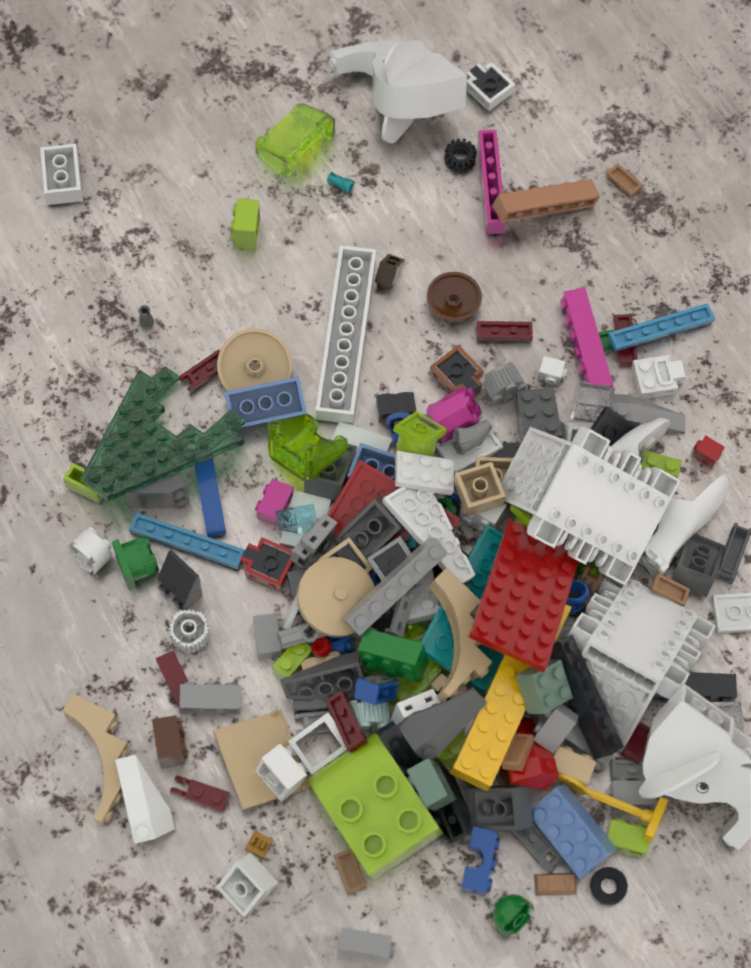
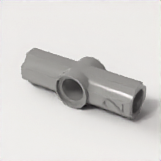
M307 622L277 632V638L282 649L307 641H314L326 635L312 628L311 636L306 637L304 630L309 626Z

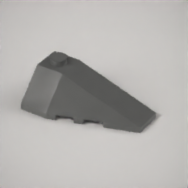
M356 651L339 655L281 679V684L286 699L311 700L312 698H325V700H328L340 690L346 692L349 701L359 700L354 698L355 684L358 678L365 677L366 673L360 654Z

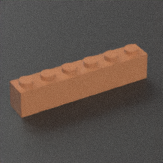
M581 179L576 182H564L558 185L551 184L546 187H534L510 193L503 192L498 194L493 207L500 222L503 223L594 207L600 195L592 179Z

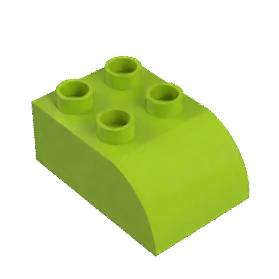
M373 732L366 737L367 742L353 752L345 751L307 777L361 865L375 881L443 833L376 732Z

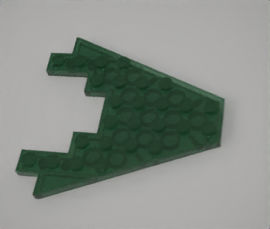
M166 366L153 377L139 370L82 474V483L109 502L245 444L244 439L235 432L245 424V419L230 409L204 433L190 424L176 436L155 421L165 412L164 406L155 400L179 380L178 374Z

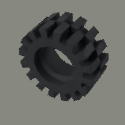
M457 138L456 142L452 140L451 144L448 143L444 155L445 165H448L447 168H452L453 172L458 170V173H461V170L464 173L467 172V169L471 170L472 166L475 165L477 156L475 145H471V141L466 142L464 138L463 141ZM463 152L467 155V158L457 159L454 157V153Z

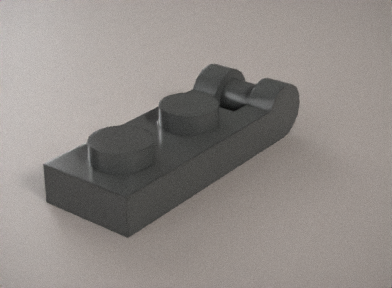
M534 823L533 827L519 831L511 830L548 874L554 872V868L558 864L562 865L565 862L564 858ZM549 853L553 856L550 861L545 858Z

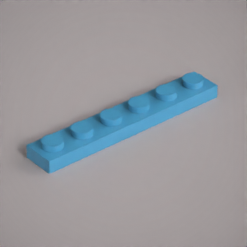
M706 303L610 332L608 338L616 352L712 323L715 317L709 304Z
M139 513L135 514L129 528L130 533L143 537L147 536L148 539L235 569L239 568L241 564L240 559L245 551L239 547Z

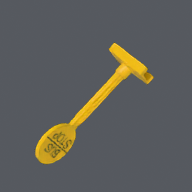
M558 773L559 778L553 783L555 786L558 787L566 784L573 794H586L592 799L641 818V821L648 823L644 840L653 842L667 807V799L660 797L653 812L647 809L643 810L597 790L588 789L578 780Z

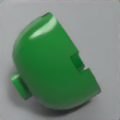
M517 894L500 897L494 904L493 921L496 928L505 937H511L508 933L512 931L515 934L518 933L530 920L531 915L529 912L530 909L534 911V905L525 897Z

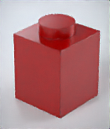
M705 435L703 440H698L693 447L695 450L693 458L713 469L721 457L725 446Z

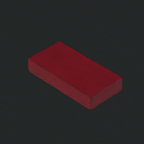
M639 722L621 755L639 765L645 754L650 727Z

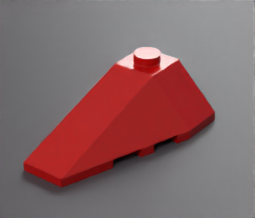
M522 717L515 733L535 736L533 730L536 724L533 719ZM535 741L523 770H508L511 784L546 790L559 778L556 761L552 753Z

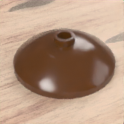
M446 272L437 276L430 283L427 290V303L430 310L438 318L448 322L465 321L474 316L481 306L482 292L478 283L469 275L461 272Z

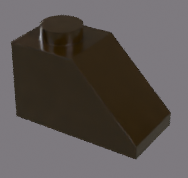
M387 254L380 261L374 282L378 283L382 288H392L396 284L405 259Z

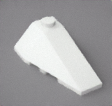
M136 754L115 759L134 844L156 839L175 830L169 806Z

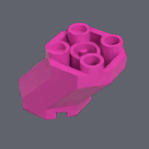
M459 388L436 403L428 405L426 410L427 416L431 415V420L447 429L446 435L438 439V443L442 444L451 440L456 427L467 428L480 422L479 415H482L479 404L475 403V393L472 388Z

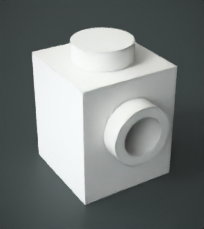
M544 356L538 380L548 385L559 386L560 380H565L567 369L564 368L565 361Z

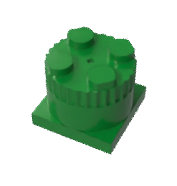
M142 536L120 544L119 539L112 541L116 559L129 589L136 587L134 581L159 571L155 554L152 552L147 536Z

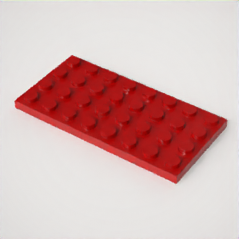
M509 519L468 638L544 673L548 666L578 560L568 555V551L565 550L563 544L556 545L553 548L528 535L527 527Z

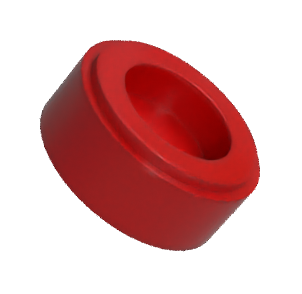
M320 637L313 642L311 650L317 657L322 658L331 652L332 643L326 637Z

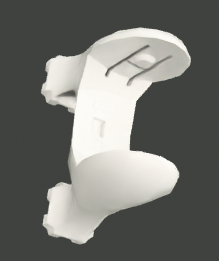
M658 418L637 426L611 446L610 456L616 450H627L641 458L645 450L649 451L670 426V420ZM727 473L711 483L694 501L671 498L655 533L651 536L638 561L640 565L646 567L653 578H655L656 572L662 575L666 574L672 559L680 548L699 529L708 523L721 507L731 484Z

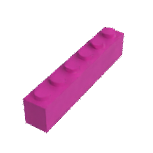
M479 130L477 146L486 234L504 233L506 222H500L493 207L498 194L503 193L497 131Z
M586 288L564 291L560 304L562 310L565 309V323L571 330L569 331V337L575 345V358L579 359L578 368L579 373L583 374L584 390L588 391L589 397L609 394L612 391L613 382Z

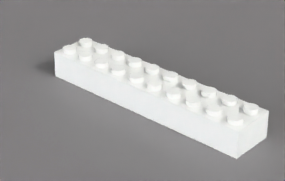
M340 245L316 404V420L340 421L347 424H353L376 263V249Z

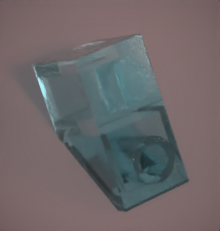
M314 504L275 511L278 528L281 531L303 533L308 529L312 530L311 526L317 519Z

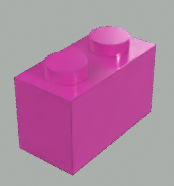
M272 479L270 484H266L263 490L264 497L262 501L259 500L255 508L257 519L279 527L282 521L280 520V515L284 516L292 499L294 487Z

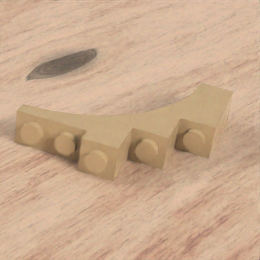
M447 567L428 586L446 612L454 640V658L451 672L444 687L436 696L441 702L459 693L457 688L460 685L465 686L470 679L472 681L477 677L482 679L489 672L487 667L492 663L478 648L481 643L468 638L474 621L472 616L477 612V605L480 603V600Z
M72 693L63 709L65 717L77 723L89 734L98 747L102 758L104 789L94 820L98 825L104 827L105 823H109L114 814L112 810L115 805H119L123 799L115 759L128 756L129 747L127 742L110 734V732L113 733L118 725L117 717L114 713Z

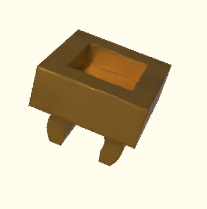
M254 830L245 850L264 859L273 839Z

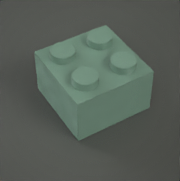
M549 659L544 673L530 667L516 675L528 714H545L573 698L560 659Z
M428 758L407 770L410 775L407 777L412 788L416 787L419 793L418 796L427 809L436 811L456 800L439 764L434 760Z

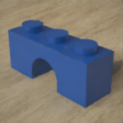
M473 826L468 851L478 853L483 863L478 868L465 867L461 892L485 896L487 891H491L493 879L489 878L490 870H495L497 859L493 858L494 850L498 851L500 838H497L498 831Z

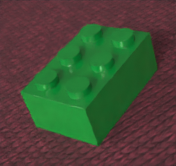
M371 629L365 630L358 648L363 665L367 670L384 672V674L390 677H402L408 682L416 681L421 683L429 662L423 643Z

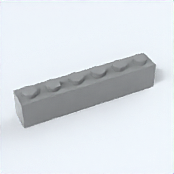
M428 537L341 619L355 634L360 636L440 562L448 552L436 538Z

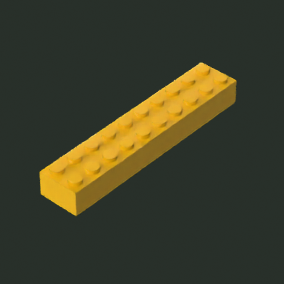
M565 605L555 640H557L571 607ZM505 654L503 655L484 697L487 703L476 714L450 774L485 791H488L492 786L526 710L516 675L530 668V666Z

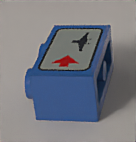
M381 673L358 678L355 684L354 698L373 705L396 700L400 680Z

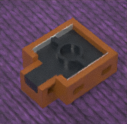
M460 345L430 366L432 376L449 394L462 387L472 388L475 395L481 391L482 383L479 379L482 378L483 370Z

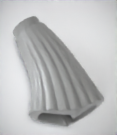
M484 420L467 428L456 427L452 436V444L456 451L461 455L470 451L492 429L491 423L488 420Z

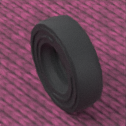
M603 867L596 871L591 878L590 888L593 896L600 903L613 905L623 900L627 893L628 883L625 875L617 868ZM605 878L615 880L617 890L614 893L609 894L603 891L601 882Z

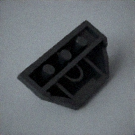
M434 759L439 764L456 800L436 811L427 810L443 833L439 837L450 843H455L471 834V813L456 778L450 774V771L438 759Z

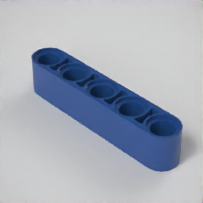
M211 447L192 450L207 537L226 534Z

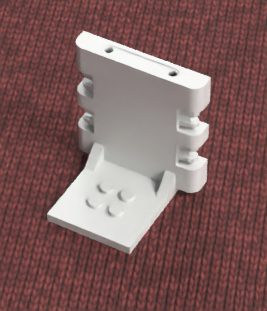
M530 427L501 481L506 495L505 501L533 514L527 528L528 535L553 548L556 545H562L564 540H566L564 548L568 551V555L585 565L587 561L592 562L597 556L595 564L599 567V572L626 586L681 480L657 467L651 469L646 467L640 473L642 465L639 463L641 460L639 456L627 450H616L610 456L612 450L611 446H609L610 440L589 428L582 427L579 429L573 441L569 442Z
M606 576L599 588V594L595 593L586 607L587 615L581 613L569 635H573L578 648L582 650V657L625 747L655 692L670 699L683 683L685 684L690 675L687 671L691 670L702 653L699 650L705 647L716 625L694 614L691 610L685 609L651 591L637 580L629 578L625 586ZM568 701L563 703L564 706L571 710Z

